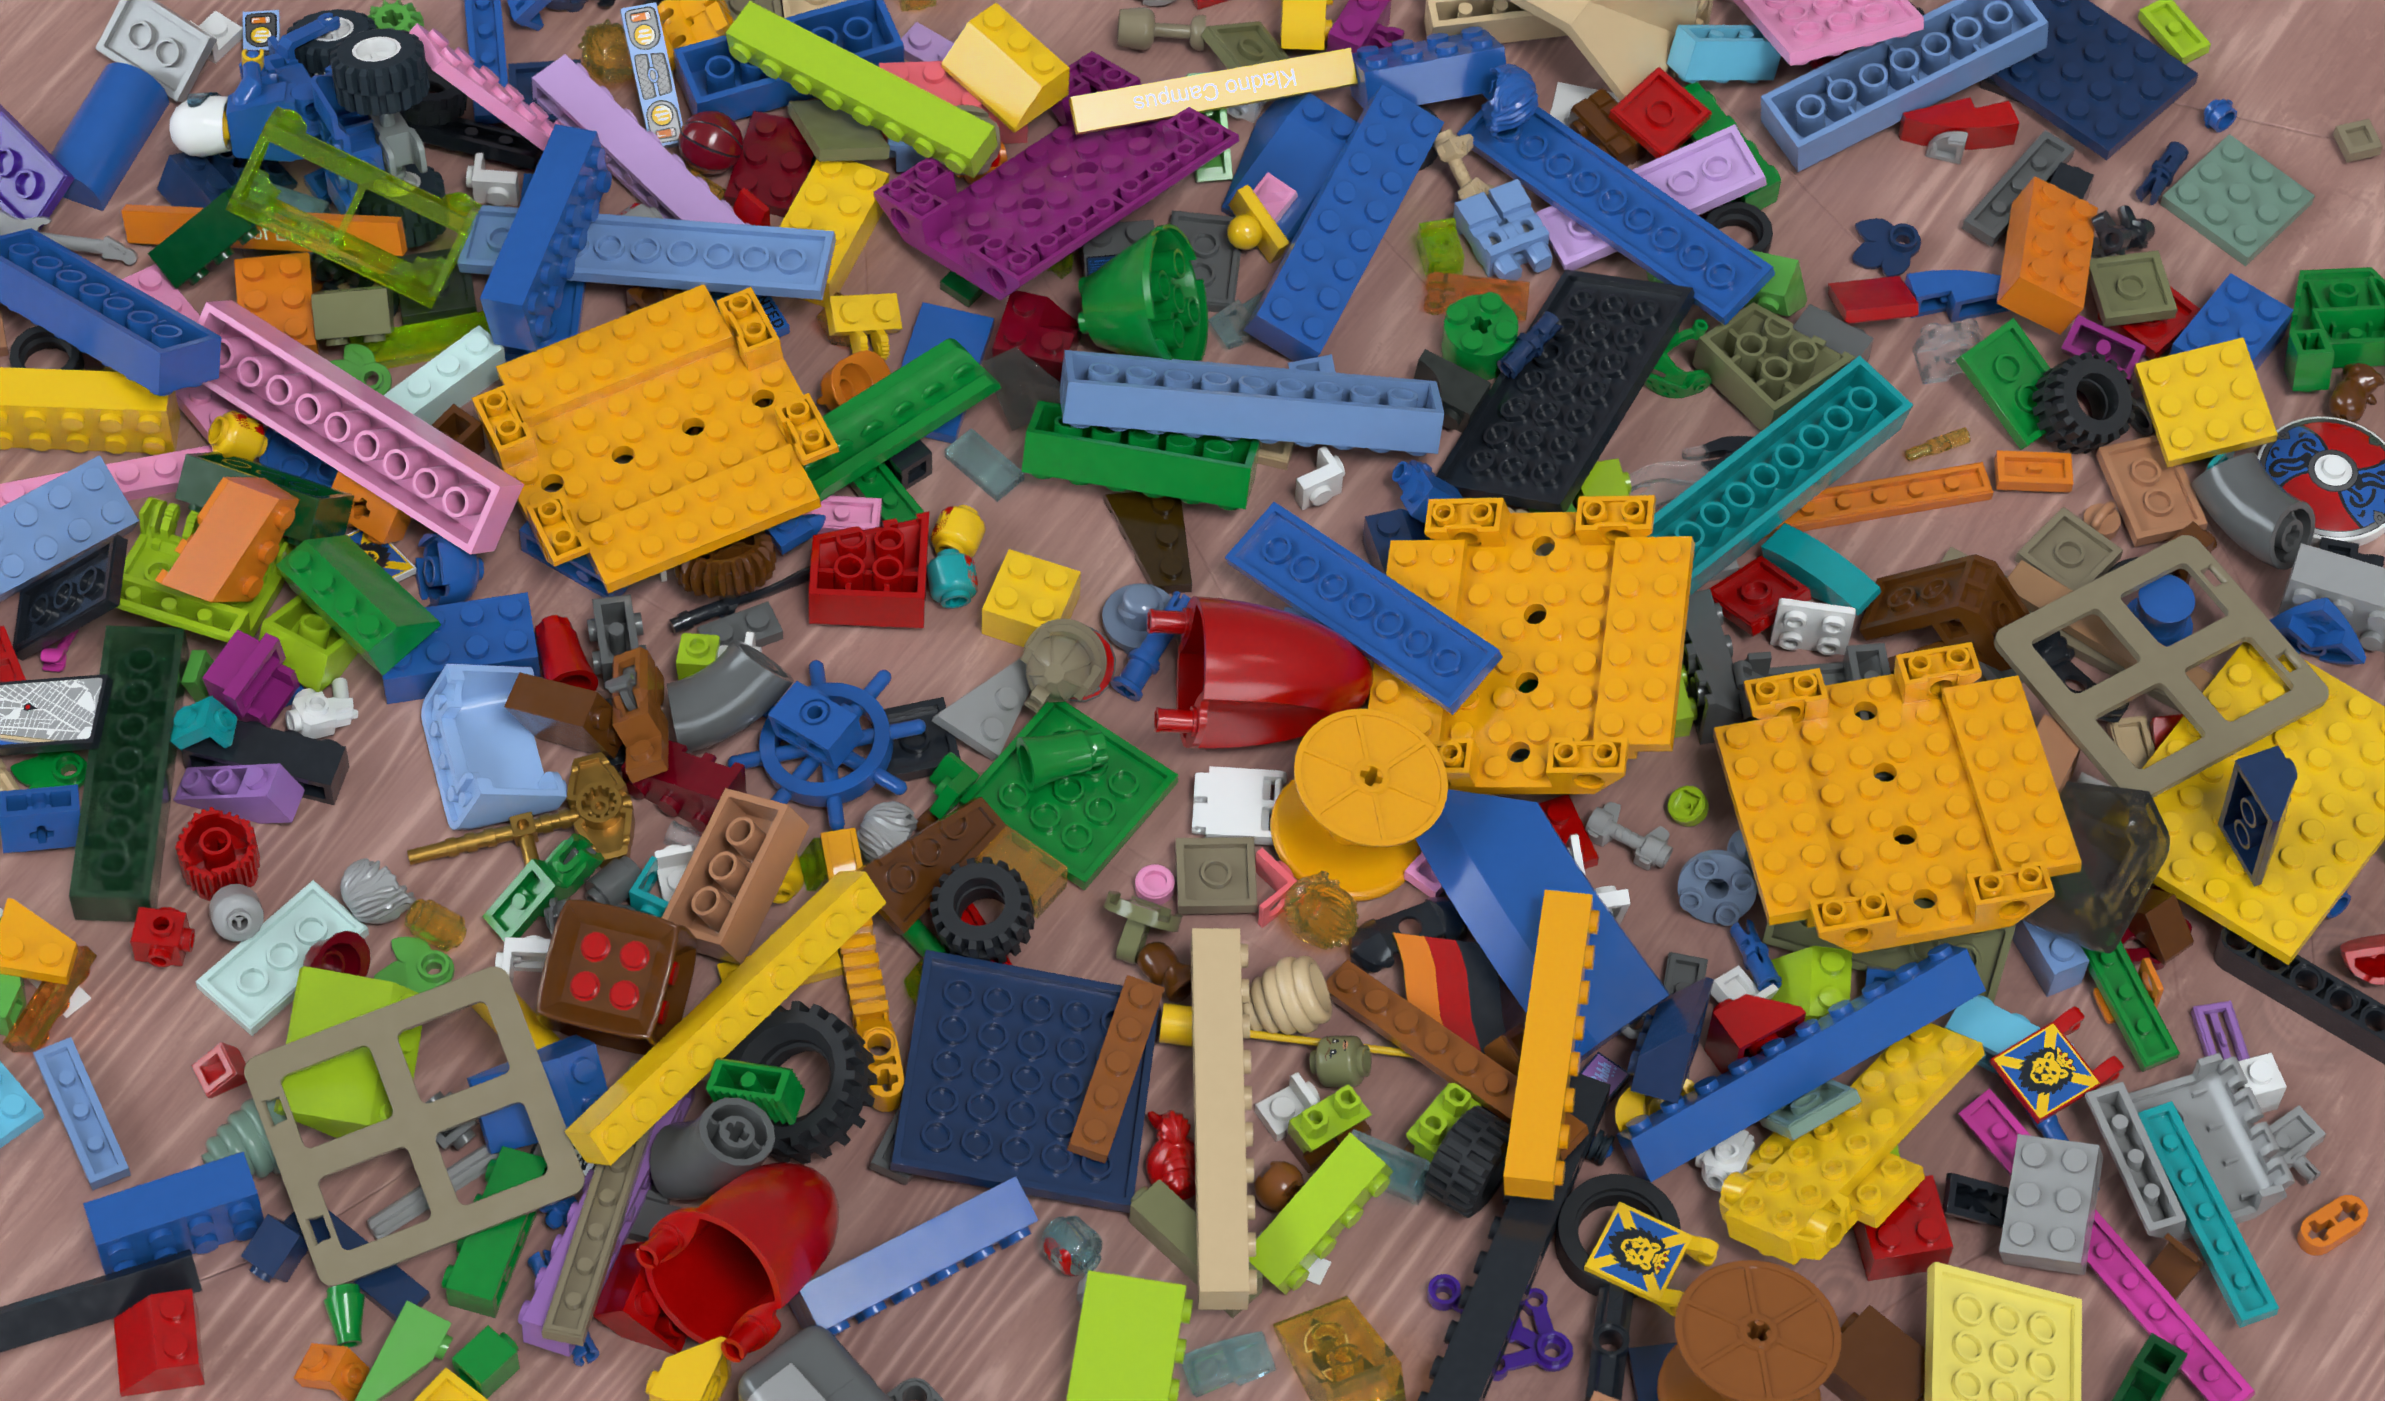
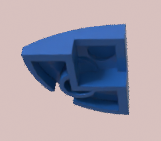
M2327 597L2302 603L2269 620L2298 654L2302 651L2309 655L2320 656L2319 660L2322 662L2357 665L2365 663L2366 655L2356 633L2340 610Z

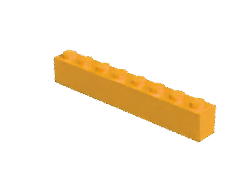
M1544 890L1503 1175L1504 1195L1554 1200L1555 1186H1563L1565 1161H1559L1560 1150L1568 1149L1571 1126L1564 1124L1566 1112L1573 1113L1576 1090L1575 1088H1569L1571 1076L1578 1077L1580 1052H1574L1576 1040L1583 1041L1585 1016H1579L1581 1004L1588 1005L1590 981L1584 980L1586 969L1593 970L1595 946L1589 945L1590 934L1598 935L1600 910H1593V894Z

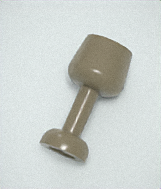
M1147 7L1120 9L1117 45L1144 51L1153 45L1154 37L1189 39L1193 49L1204 51L1205 40L1201 35L1206 28V15L1195 16L1191 20L1190 25L1156 23L1154 12Z

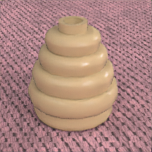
M1284 957L1277 962L1276 966L1266 968L1262 977H1256L1252 981L1251 987H1249V1003H1242V1014H1250L1251 1030H1266L1271 1034L1281 1031L1287 1035L1297 1032L1311 1033L1317 1030L1319 1024H1325L1330 1020L1332 1015L1330 993L1322 971L1312 957Z

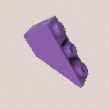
M280 763L187 767L174 801L178 804L209 811L210 807H213L214 810L223 811V814H227L229 811L232 816L238 814L241 819L244 818L245 820L260 824L292 823L305 789Z

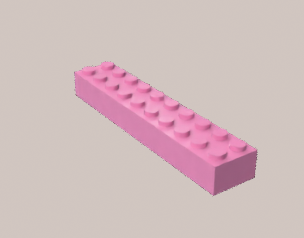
M234 301L206 302L198 323L221 336L219 378L204 382V386L470 555L495 551L524 486L522 482Z

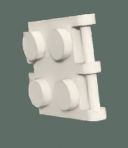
M1209 766V773H1195L1192 833L1203 834L1205 838L1254 837V844L1273 845L1271 831H1269V815L1272 814L1274 803L1282 791L1283 784L1287 782V773L1281 770ZM1271 785H1275L1274 800H1270Z

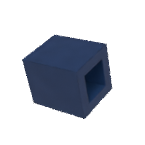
M267 1214L241 1257L252 1263L249 1271L262 1280L270 1283L275 1278L288 1282L308 1251V1246L301 1231L283 1219Z

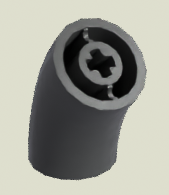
M2246 453L2228 459L2200 474L2191 483L2200 502L2219 527L2242 549L2260 561L2277 569L2287 570L2293 567L2300 544L2311 545L2315 532L2313 508L2307 502L2294 497L2279 486L2264 469L2255 453Z
M733 640L715 661L701 671L684 679L667 683L677 743L686 745L688 750L685 753H691L732 737L746 729L771 709L793 684L794 679L781 666L760 651L742 641Z
M723 1098L711 1103L701 1116L695 1120L676 1122L664 1126L656 1135L651 1147L650 1169L656 1189L665 1198L671 1200H692L715 1194L740 1175L763 1164L773 1148L775 1141L774 1126L765 1111L756 1104L741 1098Z

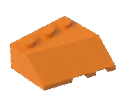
M223 477L197 516L199 527L187 540L182 538L174 550L180 554L169 572L162 569L155 581L209 602H252L263 587V577L269 564L275 560L279 553V543L285 530L294 521L295 508L300 499L265 478Z

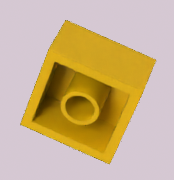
M1008 549L982 608V634L1024 647L1030 635L1042 624L1055 619H1070L1080 598L1081 571Z

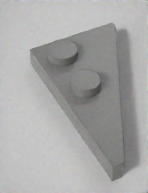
M1018 659L933 716L932 722L990 760L996 759L1000 755L1030 691L1026 678L1027 664Z

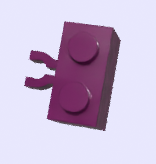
M1349 0L1328 33L1327 52L1351 48L1352 53H1357V49L1363 46H1378L1380 49L1392 46V43L1387 41L1404 39V30L1388 27L1392 0Z
M2077 315L2061 348L2064 354L2071 357L2091 352L2092 356L2097 353L2105 355L2106 362L2111 359L2118 363L2117 369L2119 371L2124 370L2127 373L2128 377L2125 379L2128 384L2131 383L2135 375V364L2140 363L2146 353V346L2080 315Z

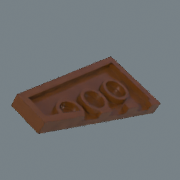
M977 797L856 871L866 872L886 901V904L878 913L897 935L904 934L930 907V902H934L932 892L934 887L941 888L939 878L942 874L945 873L950 876L952 874L951 866L956 863L960 867L966 866V859L976 858L1007 825L982 797Z

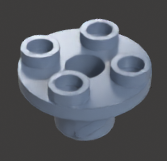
M1143 583L1127 585L1116 590L1107 599L1102 612V625L1107 637L1115 645L1122 648L1126 654H1129L1134 648H1139L1148 635L1147 614L1149 609L1164 610L1171 596L1152 584Z
M1725 850L1701 852L1689 859L1680 871L1678 878L1680 906L1701 921L1724 926L1733 925L1749 911L1756 898L1757 884L1753 870L1746 860L1735 853Z

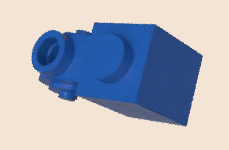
M1411 460L1409 463L1401 461L1393 471L1392 479L1398 483L1403 491V495L1400 497L1402 503L1411 517L1424 524L1426 523L1429 499L1463 498L1457 488L1436 477L1432 472V467L1427 463Z

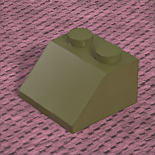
M393 285L326 290L311 294L316 340L325 339L326 346L348 344V337L363 336V342L385 341V334L394 331Z

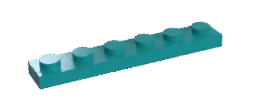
M2170 1101L2138 1112L2187 1219L2186 1225L2239 1328L2277 1315L2279 1306L2174 1103Z

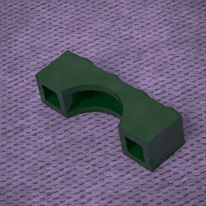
M2151 1333L2133 1361L2112 1401H2163L2178 1378L2188 1353Z

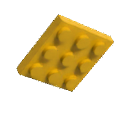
M2244 337L2135 364L2134 371L2167 468L2277 440L2278 433Z

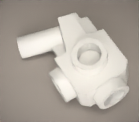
M336 678L332 681V698H326L322 691L315 692L311 688L299 691L294 697L292 709L287 710L285 713L288 729L297 731L305 737L317 739L334 735L335 728L350 725L352 719L358 718V710L353 709V698H349L347 680Z
M1742 1130L1696 1157L1695 1165L1702 1168L1701 1176L1709 1188L1721 1192L1722 1185L1728 1175L1736 1171L1740 1173L1747 1171V1162L1755 1150L1754 1136L1749 1135L1748 1131Z

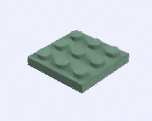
M2229 134L2162 196L2160 205L2246 267L2312 205L2315 195Z

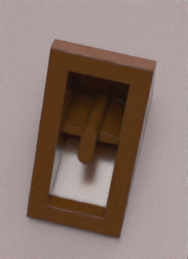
M2140 886L2111 908L2114 914L2163 965L2184 952L2194 943L2177 898L2173 893Z

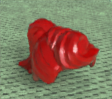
M1168 1110L1164 1114H1157L1154 1111L1148 1112V1118L1158 1132L1156 1135L1158 1141L1151 1147L1146 1158V1172L1150 1183L1153 1185L1160 1179L1182 1200L1196 1195L1195 1140L1188 1137L1191 1129V1124L1188 1123L1189 1119L1184 1118L1183 1113H1175L1174 1110Z

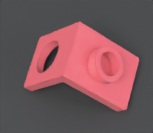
M1261 848L1256 852V873L1276 891L1259 907L1258 924L1263 928L1296 902L1298 881L1283 861H1276L1267 851ZM1280 900V902L1278 903V905H1277L1274 909L1271 910V908L1274 906V904L1277 903V902Z

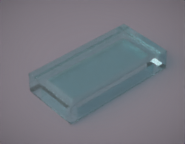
M972 428L945 449V458L996 502L1024 481V472H1021L1016 465Z

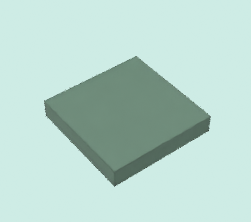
M1831 1079L1759 1121L1762 1127L1795 1140L1862 1101L1856 1089Z

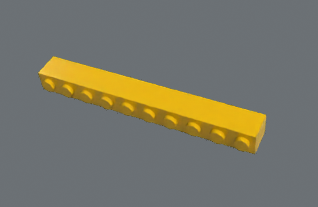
M839 871L564 1131L586 1163L611 1166L713 1069L717 1058H724L886 904V901L866 872Z

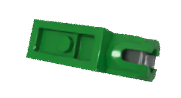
M572 834L569 839L562 841L545 861L531 859L482 917L504 942L505 937L520 938L539 916L545 917L544 908L550 907V898L557 897L558 900L569 899L603 862V855L591 847L593 844L587 838L580 834Z

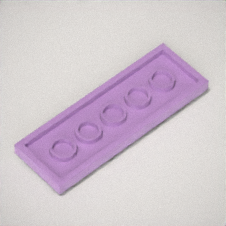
M1735 124L1632 170L1697 215L1767 185L1764 173ZM1553 206L1536 212L1543 226L1545 225L1550 233L1549 243L1564 271L1566 269L1576 270L1617 252L1613 247Z

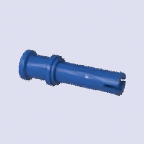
M1174 591L1164 610L1182 611L1183 608H1187L1191 598L1183 594L1180 599L1181 592ZM1148 634L1139 648H1134L1127 655L1129 661L1120 675L1113 677L1111 686L1122 696L1133 701H1140L1143 696L1142 689L1151 675H1156L1160 670V662L1158 660L1175 634Z

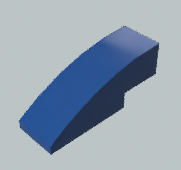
M1930 270L1906 275L1905 284L1919 303V315L1911 318L1946 311L1950 323L2011 310L1997 304L2001 275L1966 270Z

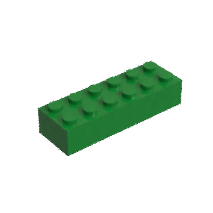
M1038 400L1026 430L1021 472L1030 473L1039 479L1054 477L1066 479L1075 485L1096 484L1106 486L1107 489L1116 492L1132 490L1143 492L1144 495L1152 498L1167 496L1179 498L1188 504L1203 502L1218 505V507L1224 510H1246L1256 476L1260 441L1249 438L1229 441L1220 436L1213 435L1193 438L1176 432L1156 435L1140 429L1113 431L1103 426L1076 428L1070 424L1063 423L1061 404Z

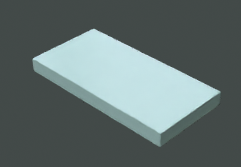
M313 880L268 918L252 938L239 943L196 980V986L239 1026L253 1036L294 1000L299 969L303 967L305 955L311 946L342 931L356 932L365 938L369 935V930L365 924L356 919L350 911Z

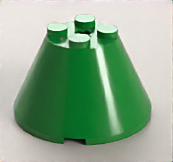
M1165 224L1155 227L1093 273L1079 279L1078 286L1083 311L1078 315L1079 328L1083 334L1089 333L1092 341L1098 347L1122 355L1154 357L1167 360H1203L1208 339V305L1203 279L1196 280L1191 263L1192 260L1197 259L1188 238L1177 226Z

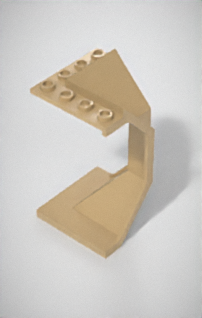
M1509 0L1563 30L1619 101L1626 97L1658 66L1673 79L1675 78L1677 73L1666 63L1677 26L1709 25L1713 0Z

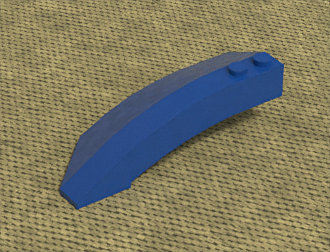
M1448 789L1447 800L1441 815L1429 830L1416 838V841L1463 921L1526 1013L1544 890L1593 894V910H1600L1598 935L1590 934L1589 945L1595 946L1593 970L1586 969L1584 980L1590 981L1588 1005L1581 1004L1579 1016H1585L1583 1041L1576 1040L1574 1052H1580L1581 1063L1669 997L1670 993L1599 897L1540 807L1539 802Z

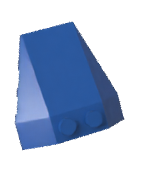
M1311 93L1276 99L1258 118L1221 211L1228 216L1236 217L1229 207V203L1237 190L1247 184L1254 190L1268 172L1297 191L1298 194L1296 200L1277 223L1290 243L1357 121Z

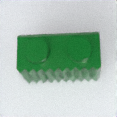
M723 1058L716 1059L706 1086L714 1102L723 1098H741L750 1101L765 1111L770 1120L773 1119L774 1123L781 1121L782 1125L786 1122L789 1125L795 1123L805 1095V1088L800 1084L796 1073H793V1069Z

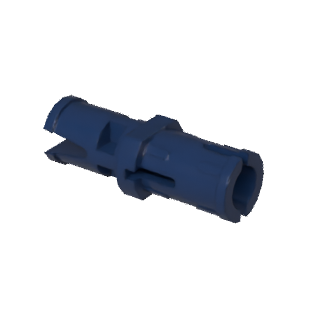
M2176 141L2170 142L2159 160L2154 161L2150 173L2136 190V196L2141 202L2151 193L2150 205L2156 204L2164 189L2171 185L2175 173L2188 158L2189 152L2183 144Z
M1546 311L1531 327L1529 332H1521L1517 336L1513 347L1497 361L1500 371L1510 378L1511 376L1514 379L1534 357H1539L1544 351L1543 345L1548 343L1563 328V326L1556 324L1559 321L1558 317Z

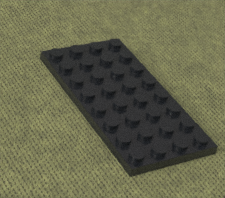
M1566 269L1527 332L1531 330V327L1546 311L1557 316L1559 321L1556 324L1563 326V328L1548 343L1543 345V353L1539 357H1534L1516 378L1512 379L1511 376L1509 378L1502 372L1500 373L1436 477L1453 485L1458 489L1461 496L1465 498H1504L1506 505L1546 512H1566L1695 302L1693 288Z

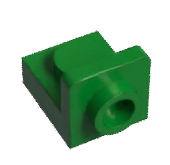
M952 752L945 755L930 777V781L937 786L933 794L938 798L929 811L939 819L946 816L959 804V800L980 776Z

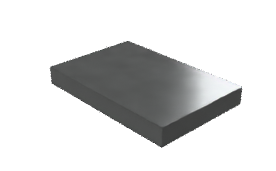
M1172 210L1170 224L1177 226L1185 234L1196 254L1197 259L1192 260L1191 263L1196 280L1203 279L1208 312L1234 314L1241 249L1235 248L1229 242L1227 236V227L1234 217Z

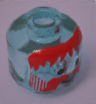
M1058 1217L1043 1232V1255L1065 1275L1071 1277L1082 1273L1086 1274L1088 1270L1093 1271L1099 1265L1102 1258L1100 1255L1103 1247L1102 1237L1080 1217Z

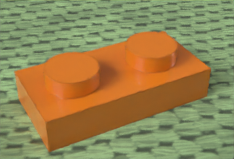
M1996 451L1994 458L1996 490L2071 493L2074 485L2071 453Z

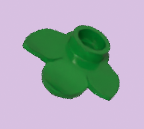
M72 751L38 753L36 757L11 766V772L19 783L29 787V789L77 784L79 788L86 783L89 777V767L86 760ZM69 771H74V772H75V773L72 774V775L64 776V774H65L66 772H69Z

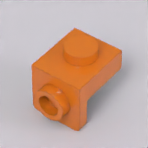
M311 1343L294 1379L302 1387L333 1390L343 1401H355L370 1369L349 1347Z

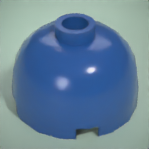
M437 533L424 534L418 544V547H425L423 557L416 558L415 567L419 595L422 600H427L429 597L431 602L426 607L468 601L477 589L479 580L483 578L484 565L482 559L477 557V554L470 555Z

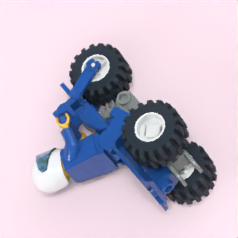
M341 9L319 11L294 22L293 26L289 27L286 31L287 34L283 35L279 41H277L275 36L267 37L270 55L264 56L263 49H260V54L256 50L247 52V49H243L242 62L239 64L241 82L234 93L228 97L221 96L217 92L188 94L187 101L176 107L170 118L169 130L174 144L184 153L190 156H197L200 159L231 150L235 157L244 159L291 162L304 159V156L311 158L323 157L328 194L339 213L402 217L407 249L435 240L437 235L443 234L446 226L449 225V214L442 175L434 171V168L427 166L422 140L415 129L410 128L399 113V111H405L411 108L412 105L420 103L422 98L426 97L429 92L428 88H430L424 44L419 40L418 36L409 34L408 31L392 28L377 29L374 20L368 18L364 13Z

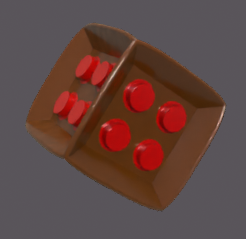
M568 899L558 916L548 948L538 989L536 1017L547 1029L559 1031L569 1037L576 1034L594 1042L596 1045L645 1055L682 1020L695 968L697 939L687 927L676 925L654 915L594 901Z

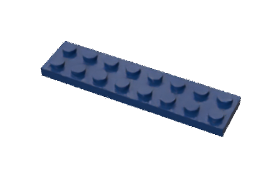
M1276 502L1269 506L1225 556L1227 563L1310 620L1320 623L1344 636L1364 656L1452 715L1503 658L1499 649Z

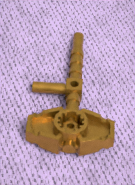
M602 752L574 758L567 791V802L570 810L566 808L558 810V813L539 815L538 818H533L532 811L509 817L510 825L498 828L490 827L483 829L484 831L470 832L462 837L455 838L454 836L446 838L442 842L407 850L410 865L447 856L451 858L459 856V853L467 851L471 853L479 851V848L487 846L491 848L498 846L499 843L515 840L516 847L520 846L524 865L526 866L531 859L540 860L535 843L539 841V833L547 834L554 832L553 830L571 828L573 825L575 833L587 838L593 844L591 847L603 855L604 860L599 865L600 868H603L613 859L619 860L623 856L630 858L635 830L634 809L631 797L628 794L626 783Z

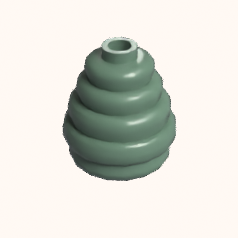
M253 1098L246 1100L241 1105L240 1110L234 1111L228 1116L226 1124H222L217 1128V1136L209 1137L206 1141L207 1153L201 1155L203 1163L206 1164L244 1152L252 1176L254 1175L260 1179L267 1177L271 1172L275 1175L281 1174ZM276 1100L266 1102L274 1126L279 1122L287 1120L286 1116L274 1113Z

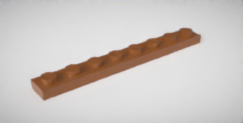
M1348 959L1326 981L1331 1001L1449 1083L1458 1084L1471 1094V1098L1511 1125L1517 1076ZM1566 1112L1564 1124L1571 1126L1568 1149L1560 1150L1559 1160L1564 1161L1589 1134L1587 1125L1569 1112Z

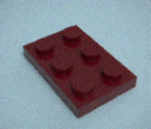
M753 111L743 140L742 154L734 165L724 193V200L730 206H734L740 190L745 188L770 208L771 215L786 216L816 160V156L792 119Z

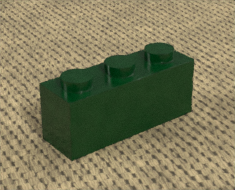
M238 182L152 249L148 255L175 289L187 281L193 286L210 273L206 268L208 264L214 261L218 266L235 253L231 246L238 240L242 245H245L258 235L260 231L256 226L265 220L267 216L240 182Z

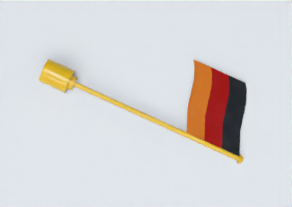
M1393 932L1392 935L1397 943L1403 963L1406 1000L1485 1054L1484 1047L1506 1033L1503 1023L1498 972L1480 945L1474 942ZM1163 1003L1159 1043L1193 1047L1192 1006ZM1250 1030V1038L1312 1046H1318L1321 1040L1320 1038L1280 1033L1271 1034L1264 1031ZM1363 1044L1368 1045L1371 1053L1413 1058L1400 1048Z

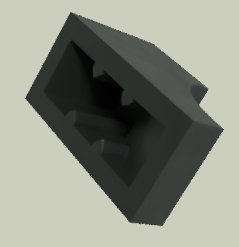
M1426 349L1418 359L1414 379L1437 381L1444 410L1443 426L1448 429H1455L1461 433L1464 432L1479 409L1491 385V382Z

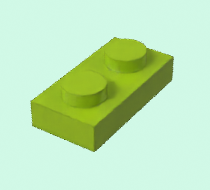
M2158 0L2140 9L2138 20L2167 53L2182 63L2187 64L2209 53L2211 43L2173 0Z

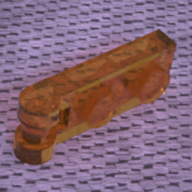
M1433 272L1427 275L1426 289L1429 293L1424 298L1423 309L1428 314L1439 315L1446 312L1450 304L1466 296L1494 292L1500 295L1502 300L1512 308L1518 320L1526 321L1530 282ZM1446 291L1455 292L1454 295L1443 294Z

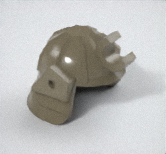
M1055 619L1042 624L1030 635L1024 645L1023 655L1020 660L1027 664L1026 678L1032 690L1024 705L1037 713L1045 701L1064 702L1072 697L1081 701L1084 696L1087 697L1096 691L1106 672L1107 657L1102 641L1090 627L1072 619Z

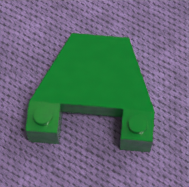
M2372 267L2300 270L2284 372L2292 391L2312 392L2314 390H2329L2332 368H2344L2345 365L2353 363L2385 366V279Z

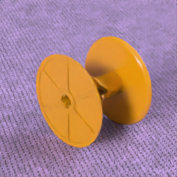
M1350 709L1334 713L1320 720L1305 734L1299 744L1294 762V779L1280 792L1272 809L1270 821L1271 837L1280 860L1290 868L1293 876L1302 884L1319 894L1338 900H1372L1387 895L1399 888L1406 881L1404 871L1421 854V848L1416 838L1429 830L1437 821L1447 800V772L1439 752L1429 738L1408 721L1387 712L1373 709Z

